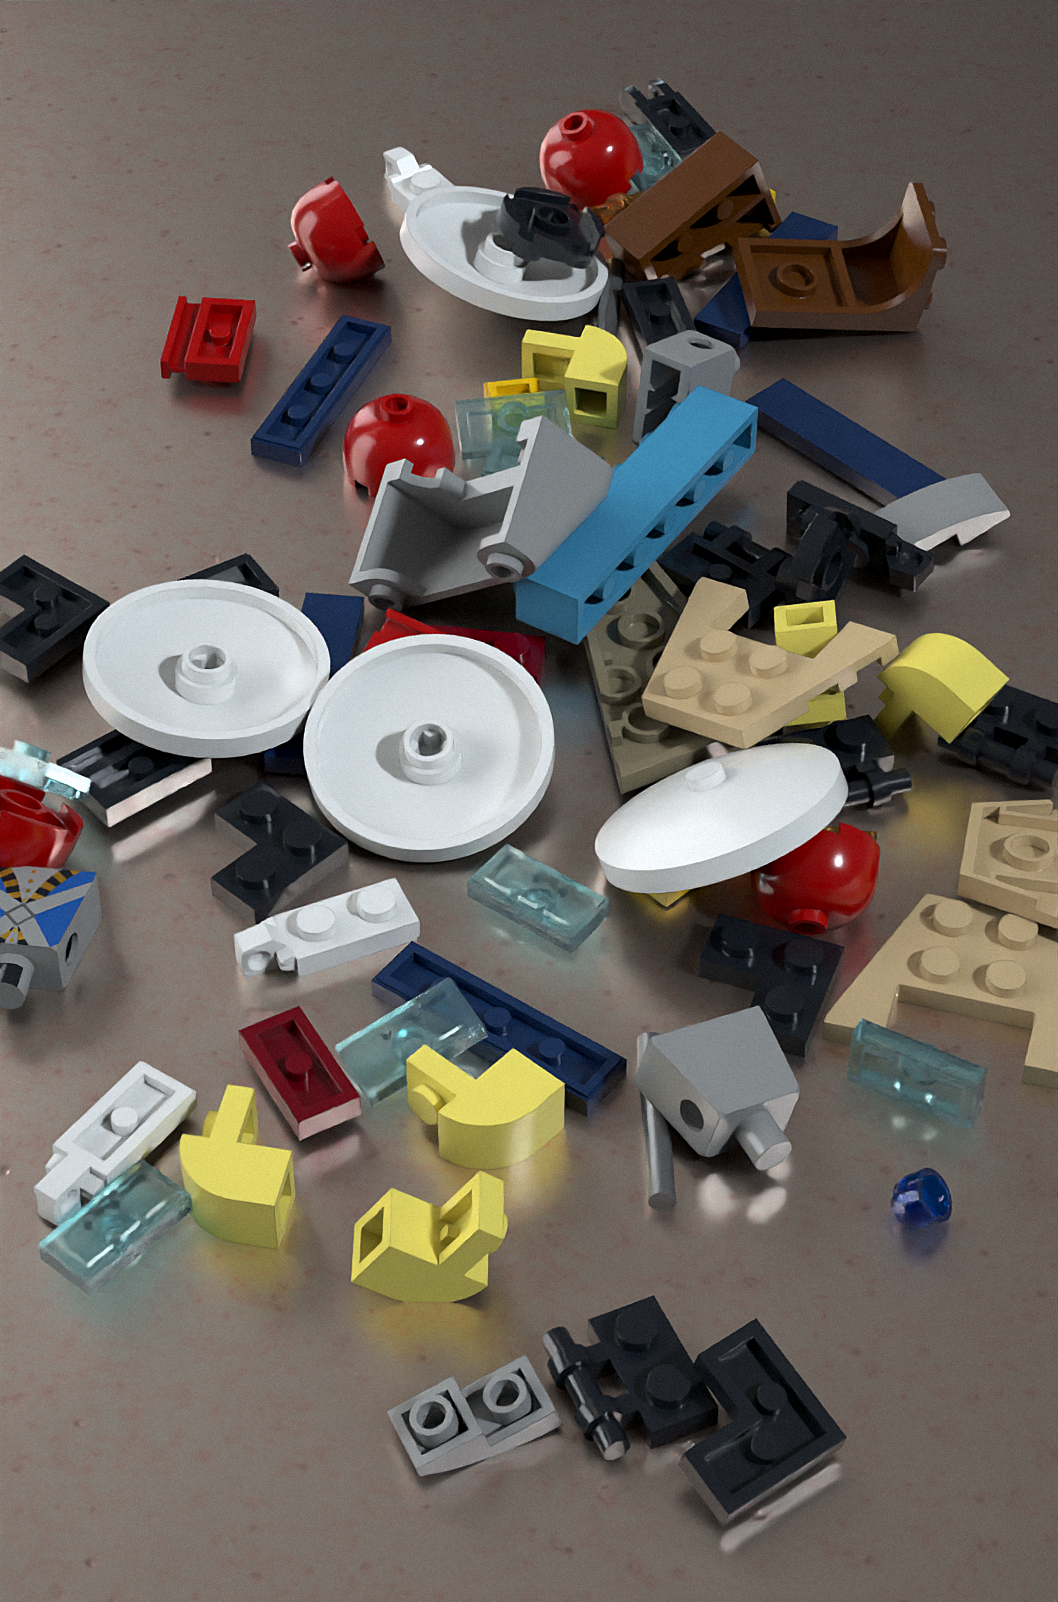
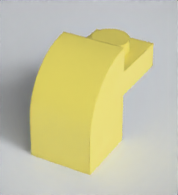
M585 325L581 337L527 329L522 340V379L535 377L538 378L540 389L563 392L564 421L617 429L626 407L627 352L621 341L611 333L590 325Z
M834 600L774 607L776 645L786 651L808 658H815L838 634ZM827 689L809 700V712L786 726L800 725L804 728H821L831 724L833 721L847 720L844 690L839 693Z
M925 634L915 639L876 676L887 687L878 696L885 706L873 721L881 734L889 741L917 714L950 744L988 706L1009 681V678L969 643L948 634Z
M423 1045L406 1059L408 1104L422 1121L430 1125H438L439 1156L453 1164L478 1170L509 1167L531 1157L564 1128L565 1083L514 1048L476 1080L427 1045Z
M227 1084L219 1111L210 1110L206 1116L202 1137L188 1134L181 1135L179 1149L187 1207L194 1220L204 1230L220 1239L279 1250L296 1195L292 1150L255 1145L259 1133L255 1089Z
M479 1171L442 1207L391 1188L354 1224L351 1283L403 1302H454L483 1290L488 1286V1254L495 1252L499 1248L508 1227V1217L504 1213V1180Z

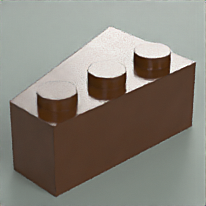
M718 131L667 175L659 179L626 209L619 212L604 226L603 234L614 258L621 259L625 263V269L639 281L674 277L675 281H678L706 267L705 258L725 248L733 253L737 237H749L763 229L773 233L782 221L759 160L723 132ZM752 208L755 209L749 216L745 215Z

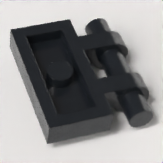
M712 521L705 528L703 537L692 532L656 562L678 589L688 597H690L697 581L701 577L745 589L749 609L736 623L749 629L784 600V593L775 588V580L782 562L785 558H793V556L778 547L769 550L752 541L751 533L737 525H732L728 528L717 521Z
M1005 684L988 706L950 744L939 735L937 745L957 753V759L976 767L982 762L1008 772L1009 779L1028 786L1031 782H1035L1053 789L1058 781V703Z
M869 714L832 723L825 727L812 728L756 743L755 746L804 743L830 750L838 758L848 786V796L842 809L864 803L869 808L889 804L892 796L910 792L912 789V781L906 768L893 770L894 753Z
M654 1295L588 1319V1339L592 1344L588 1347L582 1344H575L565 1327H555L542 1337V1345L550 1358L547 1363V1369L557 1388L568 1391L578 1409L574 1418L586 1440L596 1442L606 1460L617 1459L629 1450L630 1442L624 1432L635 1427L639 1428L651 1450L718 1424L719 1407L706 1384L692 1367L694 1363ZM610 1376L620 1396L613 1398L610 1395H603L596 1380Z

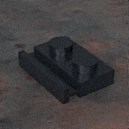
M117 729L56 760L58 778L63 783L68 782L73 786L74 794L108 828L212 772L211 758H197L163 752L141 744L122 734Z

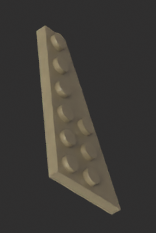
M656 561L652 563L583 638L620 794L667 778L702 761L743 750L645 715L641 697L688 602L687 598ZM784 727L767 736L766 738L762 739L761 741L773 739L783 735Z

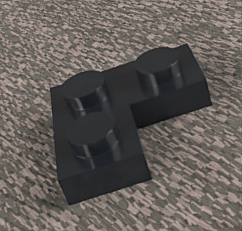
M22 555L0 572V611L12 617L10 621L0 627V667L29 684L85 641L92 624L110 606V602L32 558Z
M259 781L214 813L216 831L246 853L210 878L212 896L253 926L276 914L349 860L347 841L262 781Z
M719 914L699 958L698 977L755 992L749 1008L755 1006L761 1008L782 1052L806 1058L843 966L845 947Z
M757 1318L698 1354L692 1367L733 1422L683 1453L678 1466L722 1526H724L841 1449L847 1437Z

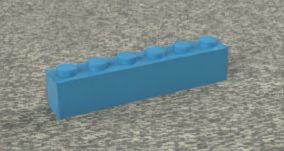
M698 385L682 403H676L653 433L649 432L642 438L638 448L623 464L618 463L612 469L614 475L608 495L599 507L534 574L520 578V580L512 583L513 591L516 593V619L578 645L755 453L758 407Z

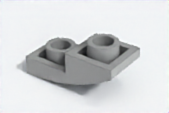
M980 472L950 478L929 485L875 512V515L897 524V535L902 540L925 551L932 549L952 536L962 546L1010 517L1009 510Z
M525 1354L462 1389L459 1388L454 1377L451 1376L387 1411L420 1476L457 1469L494 1457L563 1425L556 1408Z

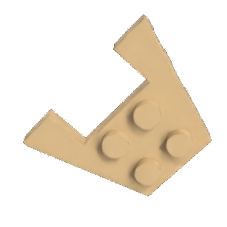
M701 577L690 595L641 698L647 717L745 750L809 712L808 701L827 689L840 693L857 683L856 672L877 660V663L883 667L893 661L899 655L897 639L894 634L849 621L815 658H808L786 651L779 646L767 645L747 639L728 631L749 609L746 590Z
M1051 799L971 803L957 895L1058 929V809L1053 810Z
M926 893L829 1010L824 1020L823 1040L882 1052L896 1002L1032 1030L1021 1082L1058 1090V931L1056 928L992 906Z

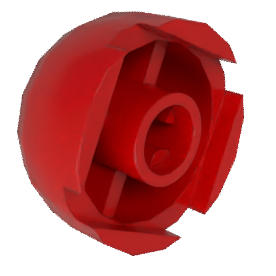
M583 109L572 112L558 120L545 134L539 152L540 171L546 189L571 197L569 203L576 204L579 211H584L585 206L590 210L608 206L625 196L632 188L629 180L635 175L637 169L641 175L644 168L641 149L631 130L622 119L602 109Z
M333 176L313 186L300 197L293 208L290 222L296 240L288 244V248L303 273L313 268L324 281L341 285L356 283L385 268L384 261L374 241L368 243L369 237L363 227L365 225Z
M406 394L385 395L364 404L354 414L348 424L343 444L344 471L348 482L354 487L355 480L367 486L370 497L376 498L386 465L392 462L407 459L414 464L411 471L412 474L427 478H435L437 469L444 467L451 472L454 471L455 445L451 429L441 411L429 401Z
M0 775V867L18 868L31 866L60 869L64 866L76 846L84 827L83 819L73 808L64 802L58 813L44 805L42 801L46 794L45 791L11 777Z
M839 822L838 833L821 830L814 837L791 852L752 870L751 889L759 906L775 921L788 927L791 933L810 938L821 937L827 931L836 930L855 921L863 914L873 900L878 883L880 846L871 835L852 825Z

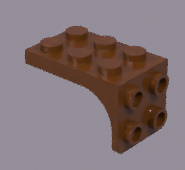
M910 182L898 213L888 224L870 235L846 241L737 237L733 256L752 327L916 332L923 310H928L931 305L933 296L932 285L937 271L942 270L945 266L947 244L946 240L939 236L935 224V206L932 201H928L923 183Z

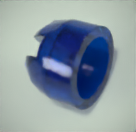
M924 1168L907 1174L897 1181L894 1186L890 1204L891 1210L898 1222L911 1229H926L944 1223L950 1218L952 1213L951 1194L945 1180L934 1169Z

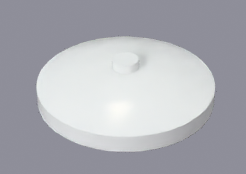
M447 186L431 189L419 194L407 207L400 230V241L406 255L428 279L462 300L499 314L537 321H559L576 318L591 311L600 300L608 279V266L599 248L593 255L590 265L584 269L573 268L564 262L543 257L538 261H527L512 253L510 249L512 241L502 233L497 223V215L503 198L507 193L479 187ZM508 194L510 199L513 198L514 195Z
M204 579L179 580L142 588L124 596L106 608L94 621L86 636L83 650L82 675L87 696L94 708L111 726L129 738L148 747L176 755L197 758H230L274 748L297 736L305 729L311 708L317 696L329 681L330 656L324 638L310 619L297 608L277 596L233 582Z
M421 634L391 640L367 650L348 662L327 682L317 696L309 713L304 732L303 754L308 781L317 805L330 823L346 838L373 853L388 858L410 862H440L469 856L487 849L510 835L526 821L543 798L549 785L555 760V737L552 715L542 690L533 677L513 658L497 648L474 639L456 635Z
M772 744L727 753L676 772L634 796L613 813L602 826L596 837L595 851L607 880L623 890L638 893H666L714 884L768 864L814 837L842 809L848 796L847 782L836 755L828 749L812 744Z

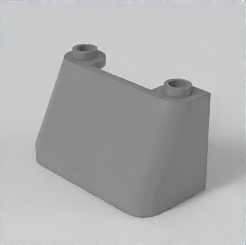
M543 415L523 421L516 440V443L521 447L517 462L520 466L470 481H464L446 467L437 469L435 478H427L412 474L411 471L414 464L407 459L389 463L386 465L349 585L369 597L368 600L374 607L386 612L388 608L400 612L402 608L425 604L505 582H515L520 580V578L528 577L534 574L606 499L614 475L612 467Z

